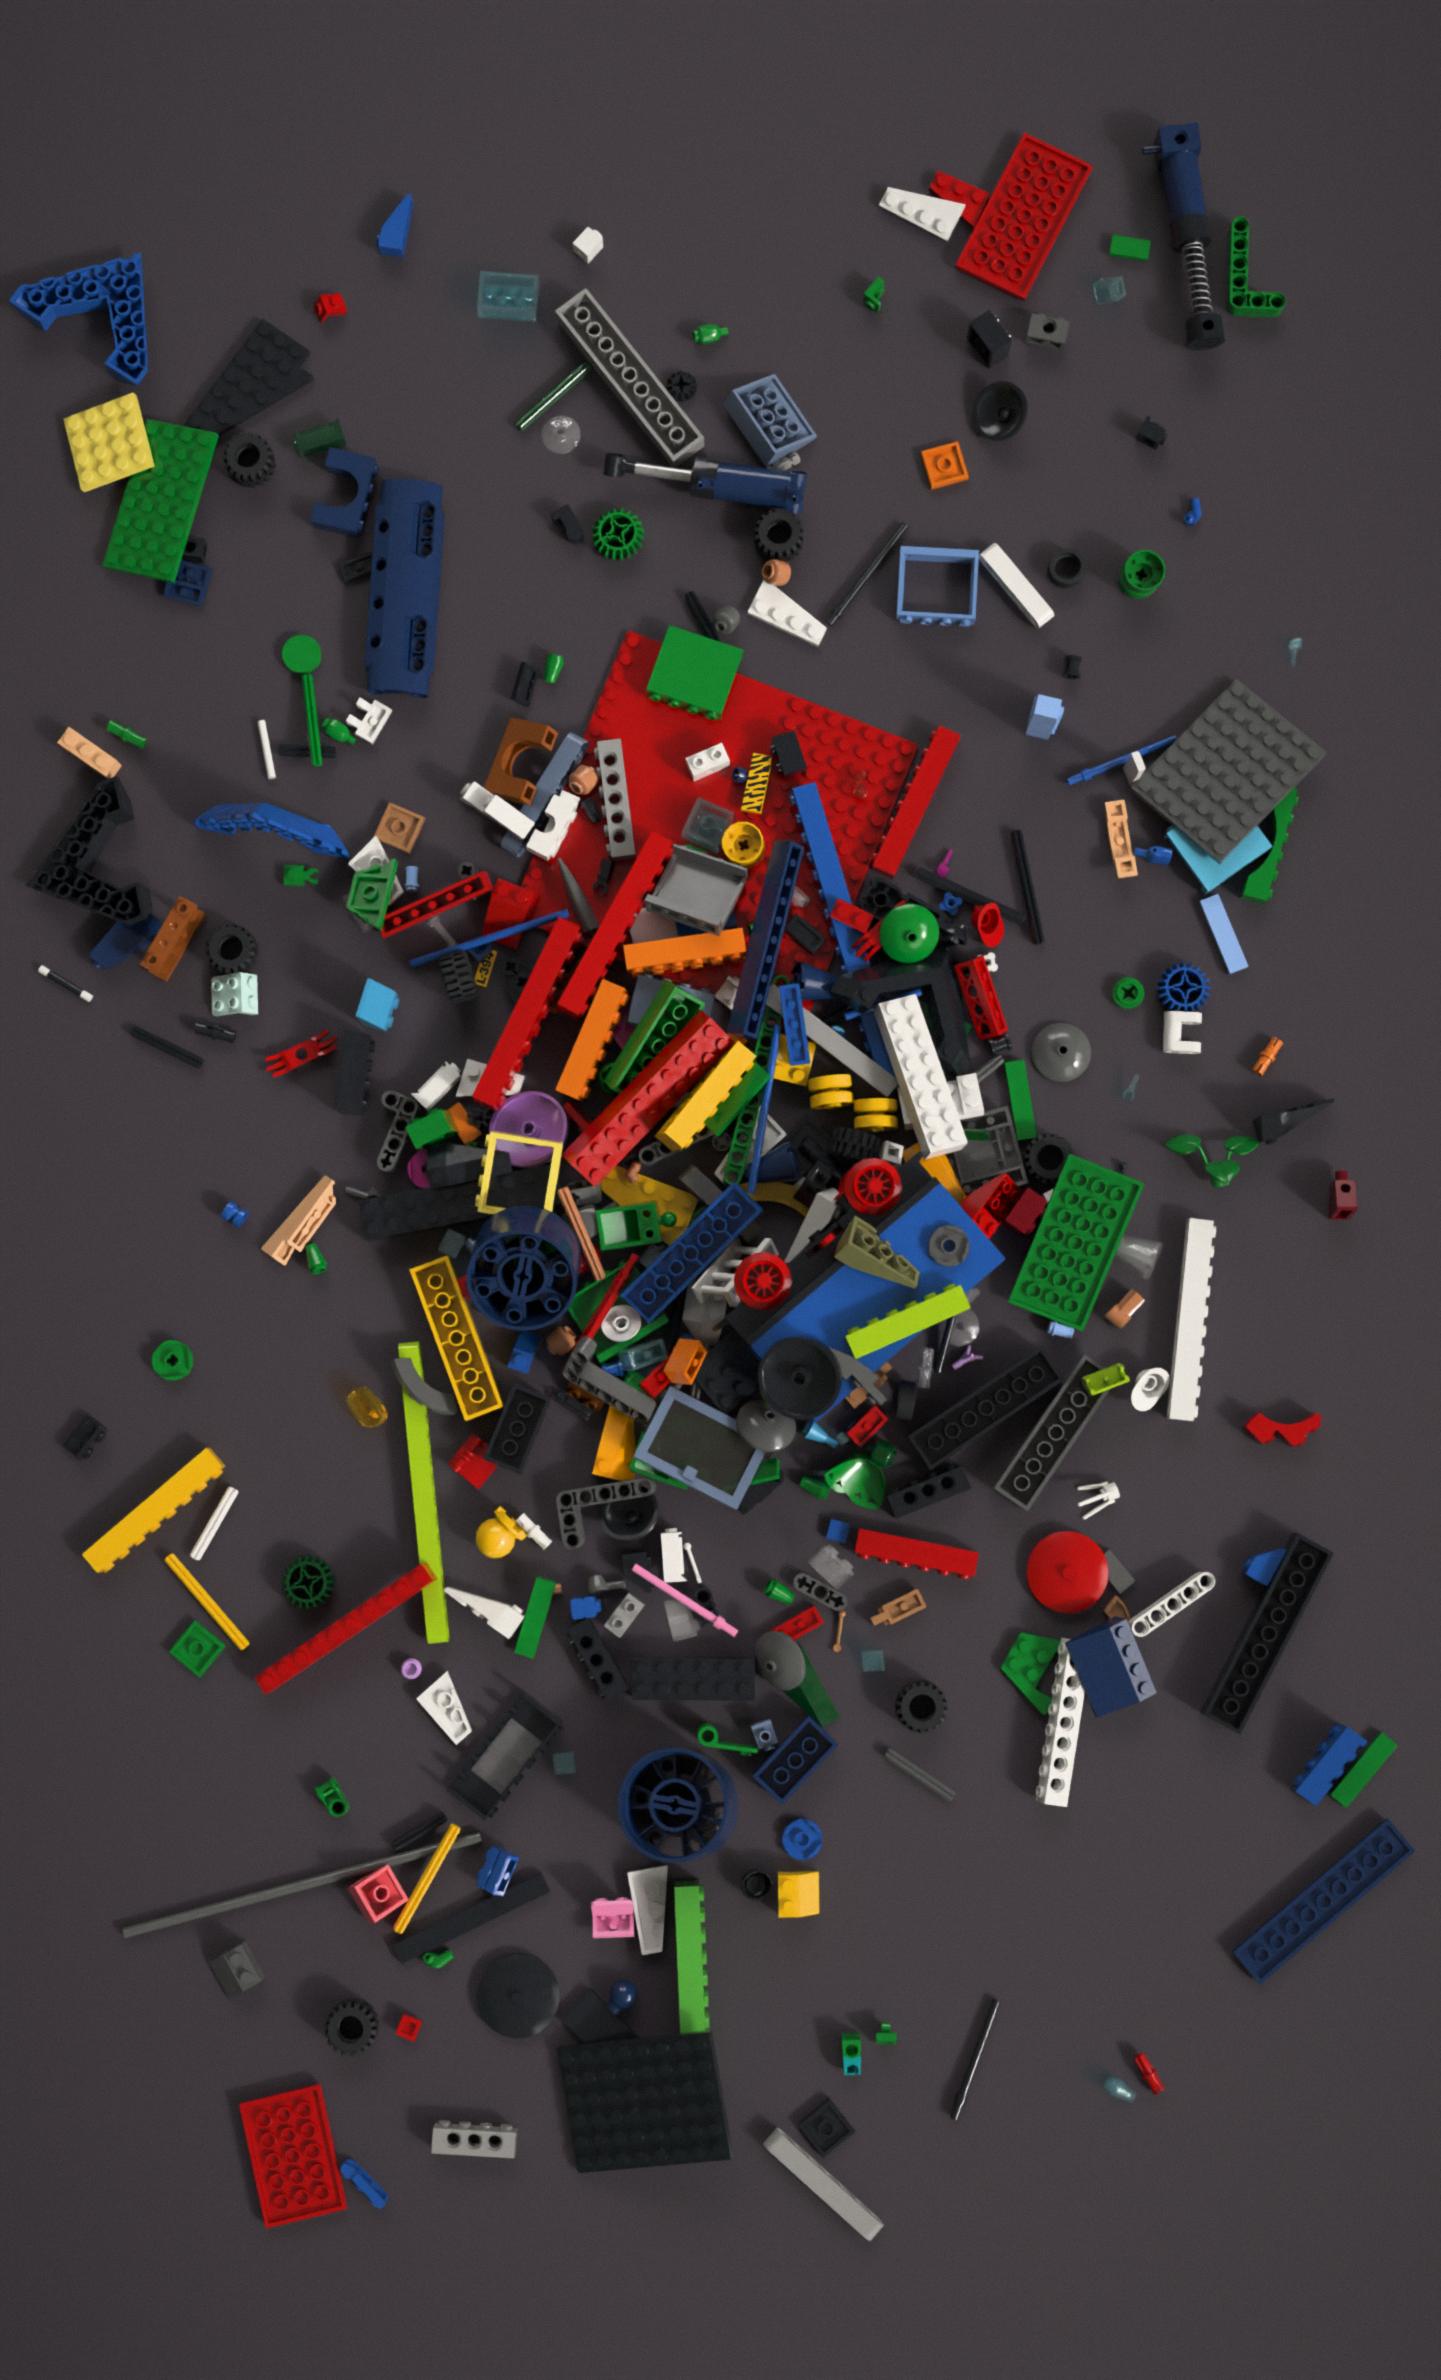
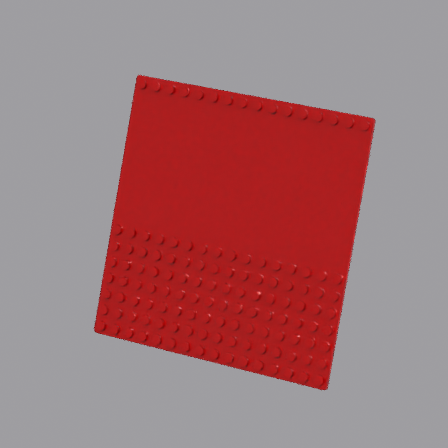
M628 631L583 736V739L589 741V747L577 768L581 765L591 766L597 772L596 767H600V760H595L594 748H598L597 741L621 738L636 859L652 830L673 841L671 848H673L674 844L680 846L691 844L693 847L707 850V855L722 858L727 862L729 861L722 848V838L730 825L737 822H749L760 830L765 841L764 857L758 865L747 868L748 880L733 908L737 927L731 929L743 928L746 952L750 940L748 925L752 924V921L755 920L774 840H791L803 846L804 851L785 926L798 914L827 940L813 955L784 930L772 981L779 975H784L789 980H793L794 974L791 971L797 961L807 963L827 972L835 953L834 946H837L835 938L832 939L829 933L831 924L829 919H825L823 913L825 904L824 901H820L818 896L819 884L814 882L812 876L813 864L808 862L806 856L808 851L807 844L802 842L800 833L803 831L801 825L796 823L795 814H797L795 806H791L789 795H792V788L813 782L816 783L849 896L854 906L870 867V861L876 852L918 745L739 673L735 675L721 720H710L703 714H692L687 712L685 708H674L661 700L660 702L653 701L649 696H646V689L663 643ZM795 730L807 766L806 772L784 779L782 774H778L775 764L778 760L776 755H774L761 814L742 811L741 807L747 780L744 783L733 782V769L736 766L743 767L748 771V776L753 753L772 756L769 744H772V737ZM722 743L730 759V766L697 781H693L686 766V758ZM608 758L604 763L611 766L615 763V760ZM610 777L607 780V783L610 785H614L617 783L618 780L614 777ZM598 779L597 785L586 795L574 793L569 787V781L564 787L563 791L580 797L581 800L575 811L577 812L576 818L573 823H570L567 829L568 832L555 857H550L549 861L534 854L521 885L522 888L540 895L530 921L567 909L569 917L563 919L579 926L562 881L557 858L560 857L572 873L589 901L600 925L636 859L614 861L610 881L607 882V894L603 895V886H598L596 892H593V885L598 881L597 874L602 858L612 860V856L607 855L606 844H610L609 836L605 837L604 825H608L607 817H603L601 806L605 805V800L600 798L599 786H603L602 779ZM616 796L611 797L609 800L611 804H617L620 801ZM590 797L596 801L594 804L603 817L600 821H595L596 823L591 824L587 813L581 808V802ZM614 816L611 821L618 824L622 821V817ZM617 835L614 838V841L617 843H622L625 840L623 835ZM747 843L745 846L742 844L740 845L742 851L744 849H749ZM674 851L672 852V854H671L669 860L667 861V863L662 862V865L664 866L663 871L661 872V874H660L658 880L653 879L652 882H654L655 885H654V887H653V889H652V891H651V893H650L649 895H652V894H653V892H654V890H655V888H656V886H657V884H658V882H659V880H660V878H661L663 872L665 871V869H666V867H667V865H668V863H669V861H670V859H671V857H672ZM556 921L536 928L551 933ZM625 930L624 934L627 936L621 948L616 947L614 950L618 952L615 959L626 963L623 945L633 944L630 931ZM589 933L582 935L584 939L581 946L588 948L592 939ZM742 959L743 961L740 963L725 961L720 966L705 964L700 969L685 967L683 971L679 972L665 970L663 974L656 976L672 980V982L679 985L680 983L691 985V989H708L710 994L716 995L726 982L728 976L731 978L735 976L740 979L745 959ZM781 981L775 983V986L778 988L785 985ZM815 1000L802 1001V1006L811 1012ZM782 1017L780 1025L785 1027L784 1018Z

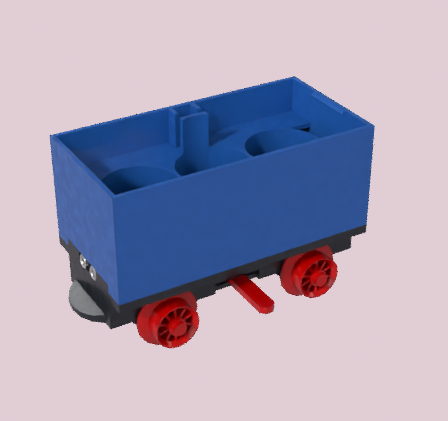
M923 1148L899 1168H895L887 1161L878 1158L863 1159L854 1164L845 1173L839 1184V1194L833 1199L835 1205L844 1215L824 1233L819 1229L808 1238L812 1243L790 1262H784L778 1256L767 1252L754 1253L743 1259L733 1273L735 1274V1291L740 1298V1303L717 1323L712 1330L715 1332L729 1325L759 1362H761L768 1349L776 1342L790 1336L811 1337L824 1343L828 1348L853 1357L844 1336L848 1335L847 1330L859 1326L860 1329L867 1326V1321L876 1317L882 1320L886 1318L885 1313L894 1309L900 1312L906 1309L904 1305L916 1300L917 1304L925 1301L924 1296L933 1292L936 1295L943 1293V1288L953 1283L955 1286L961 1285L966 1294L1005 1260V1257L938 1179L932 1177L919 1161L925 1153ZM854 1216L873 1226L877 1230L875 1234L883 1242L887 1240L891 1244L890 1248L897 1255H903L920 1272L917 1287L911 1288L853 1269L834 1257L837 1244ZM945 1225H952L962 1229L970 1243L966 1259L959 1265L952 1267L941 1266L934 1262L928 1251V1240L931 1234L939 1227ZM946 1240L943 1243L945 1251L952 1252L955 1245L951 1240ZM923 1330L856 1360L874 1373ZM851 1375L847 1380L842 1378L841 1391L835 1403L822 1415L808 1420L817 1422L856 1389L857 1386L851 1381L854 1377Z

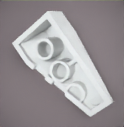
M832 1187L817 1193L784 1262H790L812 1242L808 1238L819 1229L824 1233L842 1216L843 1213L835 1205V1201H833L839 1194L835 1188Z
M446 1587L444 1590L463 1606H469L472 1613L482 1619L486 1618L488 1625L508 1639L512 1637L525 1618V1615L522 1614L524 1610L515 1604L511 1606L452 1587Z

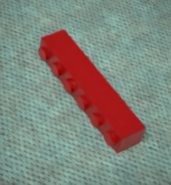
M487 871L479 872L385 915L382 931L380 930L382 937H390L493 890L494 887Z
M858 1528L854 1553H858L857 1557L869 1559L870 1556L878 1557L877 1561L884 1563L894 1560L898 1561L897 1565L909 1567L910 1564L918 1565L917 1569L929 1571L930 1568L938 1569L937 1573L949 1575V1572L958 1573V1578L968 1580L969 1576L975 1577L979 1552L861 1528Z

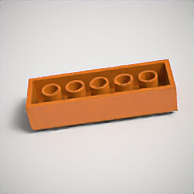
M743 928L723 930L720 936L703 933L623 945L628 976L632 975V978H636L638 975L641 976L642 973L652 972V975L663 974L665 970L679 972L683 971L685 967L700 969L705 964L720 966L725 961L740 963L746 956Z
M602 979L557 1084L556 1091L582 1102L584 1099H588L592 1090L590 1088L592 1080L595 1081L597 1079L598 1066L600 1062H604L607 1056L606 1047L613 1042L615 1033H613L615 1026H619L622 1021L623 1015L621 1012L630 1002L631 997L628 990Z

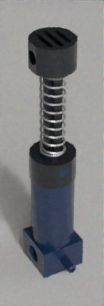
M1198 122L1159 127L1154 145L1142 148L1143 155L1155 154L1157 171H1162L1173 250L1177 253L1186 254L1183 259L1187 261L1184 266L1188 268L1185 272L1189 275L1186 281L1190 282L1188 288L1191 289L1189 296H1192L1190 303L1193 304L1191 310L1194 311L1192 318L1186 321L1185 327L1188 347L1194 351L1213 349L1225 342L1222 316L1217 313H1211L1210 292L1207 291L1209 289L1207 284L1208 278L1206 277L1207 271L1204 269L1206 264L1203 262L1205 256L1202 255L1204 248L1211 243L1208 217L1206 216L1198 157L1202 149Z

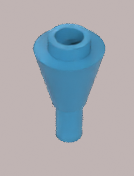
M807 1422L802 1429L804 1433L803 1438L821 1443L824 1442L834 1449L838 1444V1441L829 1437L816 1422Z

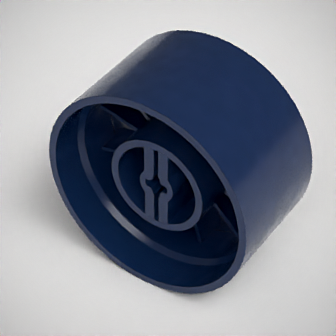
M515 1206L493 1215L484 1223L477 1234L467 1268V1289L476 1308L490 1321L512 1330L527 1331L540 1329L558 1320L568 1310L576 1293L581 1266V1248L576 1234L561 1217L540 1207ZM519 1234L518 1238L511 1240L507 1244L502 1238L507 1235ZM542 1239L551 1243L557 1250L550 1253L547 1246L541 1242ZM477 1255L483 1257L488 1262H494L493 1269L480 1270ZM517 1257L514 1274H512L508 1270L506 1263ZM525 1257H527L528 1259H527V1264H526V1268H525L524 1278H521V1277H522V1272H523V1267H524V1262H525ZM536 1261L541 1266L543 1273L538 1277L532 1278ZM554 1275L559 1277L572 1275L571 1280L565 1287L553 1282Z
M664 1748L645 1755L628 1771L618 1795V1816L626 1837L642 1854L661 1862H693L712 1855L726 1843L734 1830L738 1817V1794L730 1774L717 1760L707 1754L694 1750ZM679 1755H687L699 1760L692 1776L680 1774ZM671 1760L674 1767L672 1771L667 1772L665 1764ZM652 1766L662 1779V1782L653 1791L640 1785L643 1776ZM707 1768H710L713 1772L711 1779H706L704 1776ZM717 1780L722 1789L723 1802H712L707 1789ZM681 1783L693 1792L696 1801H692L685 1796H665L664 1794L673 1785ZM642 1792L647 1795V1801L644 1804L639 1801V1795ZM663 1801L668 1803H679L680 1805L695 1807L696 1809L681 1807L679 1808L675 1805L665 1804L661 1802ZM721 1807H724L722 1819H720L718 1816V1810ZM649 1808L655 1823L641 1832L637 1824L635 1810ZM662 1810H667L673 1815H693V1818L686 1825L675 1827L664 1818ZM709 1820L720 1826L715 1836L707 1844L699 1831ZM655 1832H658L661 1836L657 1844L652 1840V1835ZM669 1835L681 1837L682 1856H673L661 1852ZM695 1839L701 1845L698 1851L692 1849V1842Z

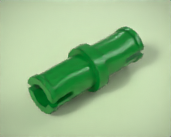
M111 720L106 728V731L120 737L121 741L129 742L141 750L147 743V738L133 732L132 728H126L114 720Z

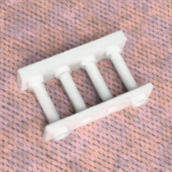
M737 1236L717 1256L693 1285L692 1290L699 1303L703 1304L710 1294L724 1295L730 1307H737L740 1303V1298L735 1291V1274L728 1273L729 1270L740 1265L743 1260L738 1259L743 1254L752 1255L754 1253L767 1252L778 1256L779 1253L772 1239L765 1238L756 1248L743 1246ZM721 1281H729L726 1287H717Z

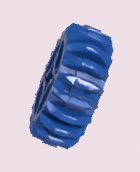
M1181 962L1180 967L1177 963H1174L1173 969L1168 966L1166 968L1167 973H1161L1163 979H1158L1157 983L1162 986L1157 987L1156 991L1162 992L1158 995V999H1165L1161 1003L1162 1006L1167 1003L1170 1005L1167 1008L1168 1011L1172 1008H1175V1011L1187 1012L1188 1009L1189 1012H1194V1008L1199 1011L1201 1005L1207 1003L1204 998H1209L1210 994L1205 991H1209L1211 986L1205 984L1210 980L1209 978H1202L1206 974L1205 971L1201 974L1198 973L1200 966L1192 969L1193 963H1189L1188 967H1186L1185 962ZM1180 974L1178 984L1168 986L1170 978ZM1188 975L1193 977L1197 984L1191 983L1188 980ZM1182 985L1188 988L1185 993L1180 990ZM1199 991L1197 999L1187 1004L1189 993ZM1170 993L1178 995L1179 1002L1174 1000Z

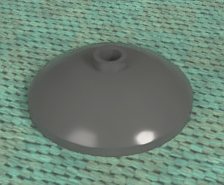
M1055 1023L1043 1028L1037 1034L1032 1044L1031 1057L1035 1068L1043 1077L1054 1082H1068L1079 1077L1088 1067L1091 1059V1047L1088 1038L1079 1028L1068 1023ZM1061 1047L1066 1049L1065 1054L1060 1053L1059 1049Z
M755 1399L744 1404L736 1418V1427L741 1438L751 1447L761 1451L775 1452L786 1448L792 1442L796 1433L795 1420L776 1412L764 1399Z
M769 1631L758 1639L755 1645V1661L762 1677L770 1685L780 1690H791L800 1685L805 1676L806 1666L804 1656L797 1643L790 1636L780 1631Z

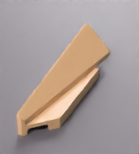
M324 1176L261 1249L284 1266L287 1264L294 1249L301 1252L336 1204V1198L333 1195V1184H335V1181Z

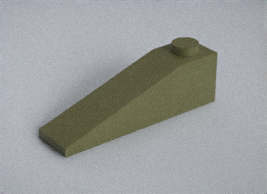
M854 1216L837 1244L834 1257L853 1269L911 1288L917 1287L920 1272L903 1255H897L890 1248L891 1244L887 1240L883 1242L875 1234L877 1230L873 1226Z

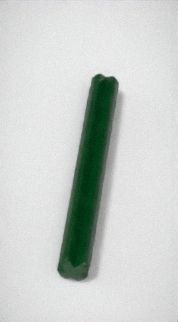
M583 361L515 422L516 427L520 431L526 429L591 371L590 364L587 361Z

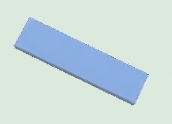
M1219 894L1199 901L1228 974L1230 975L1247 968L1248 964Z

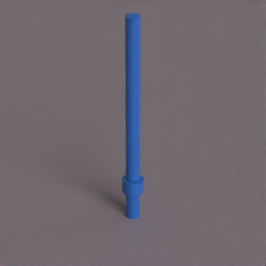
M1173 735L1136 751L1142 757L1172 745L1177 740V737ZM1131 753L1091 769L1085 768L1080 770V773L1066 778V782L1068 785H1072L1082 780L1084 782L1090 780L1094 775L1126 763Z

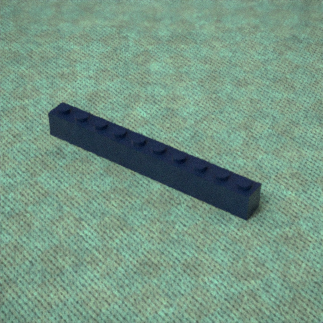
M774 840L727 1029V1033L739 1038H758L804 851L803 846L791 840Z

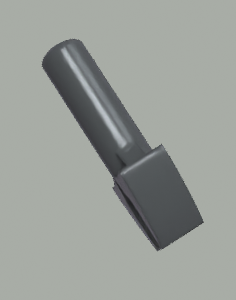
M349 1186L345 1188V1194L362 1200L369 1199L368 1197L373 1195L382 1197L373 1187L368 1192Z

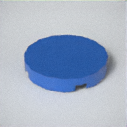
M795 1819L787 1824L783 1831V1847L787 1854L794 1859H811L818 1854L822 1847L823 1838L821 1830L816 1823L809 1819Z

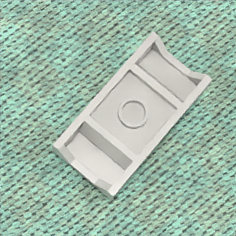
M976 1073L957 1076L956 1080L947 1082L960 1120L984 1115ZM897 1088L905 1130L914 1129L901 1090Z

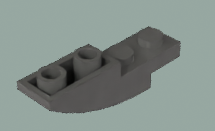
M829 1348L840 1364L844 1380H847L852 1375L854 1378L851 1381L859 1389L863 1387L868 1392L866 1397L874 1405L876 1403L882 1405L887 1400L873 1385L879 1378L869 1368L853 1357Z

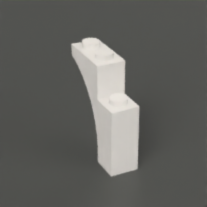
M475 781L471 784L467 783L460 792L462 795L461 801L485 814L521 840L526 837L535 824L499 796L491 794Z

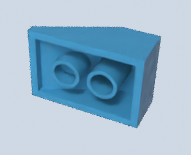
M367 978L356 1013L357 1019L363 1026L386 1032L387 1028H391L394 1017H392L393 1009H397L400 998H397L398 994L392 989Z

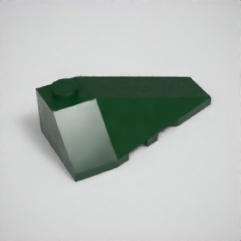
M800 1645L799 1648L804 1656L806 1666L804 1679L794 1689L784 1691L824 1727L840 1718V1715Z

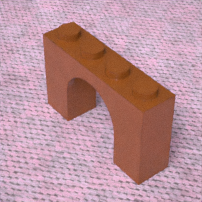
M510 718L484 789L503 800L531 806L537 787L528 780L513 777L512 766L514 760L523 750L528 748L552 751L558 732L545 724Z

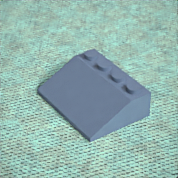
M775 374L732 390L723 403L765 467L789 456L817 438L816 433Z

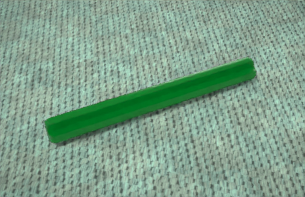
M307 674L302 676L310 757L312 766L319 767L322 766L314 685L312 675Z

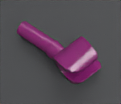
M950 849L936 870L941 877H945L950 871V868L946 866L953 853Z

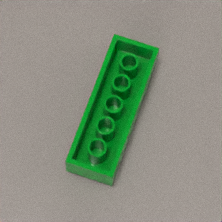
M666 979L603 1082L620 1094L689 1021L704 1008L706 1003Z

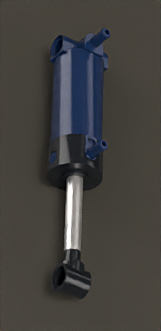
M618 453L605 454L603 472L604 475L610 477H622L623 475L625 476V473L690 482L691 497L780 508L794 514L802 513L803 492H805L807 473L790 469V472L719 462V460L699 457L695 458L692 470L627 461L624 455Z

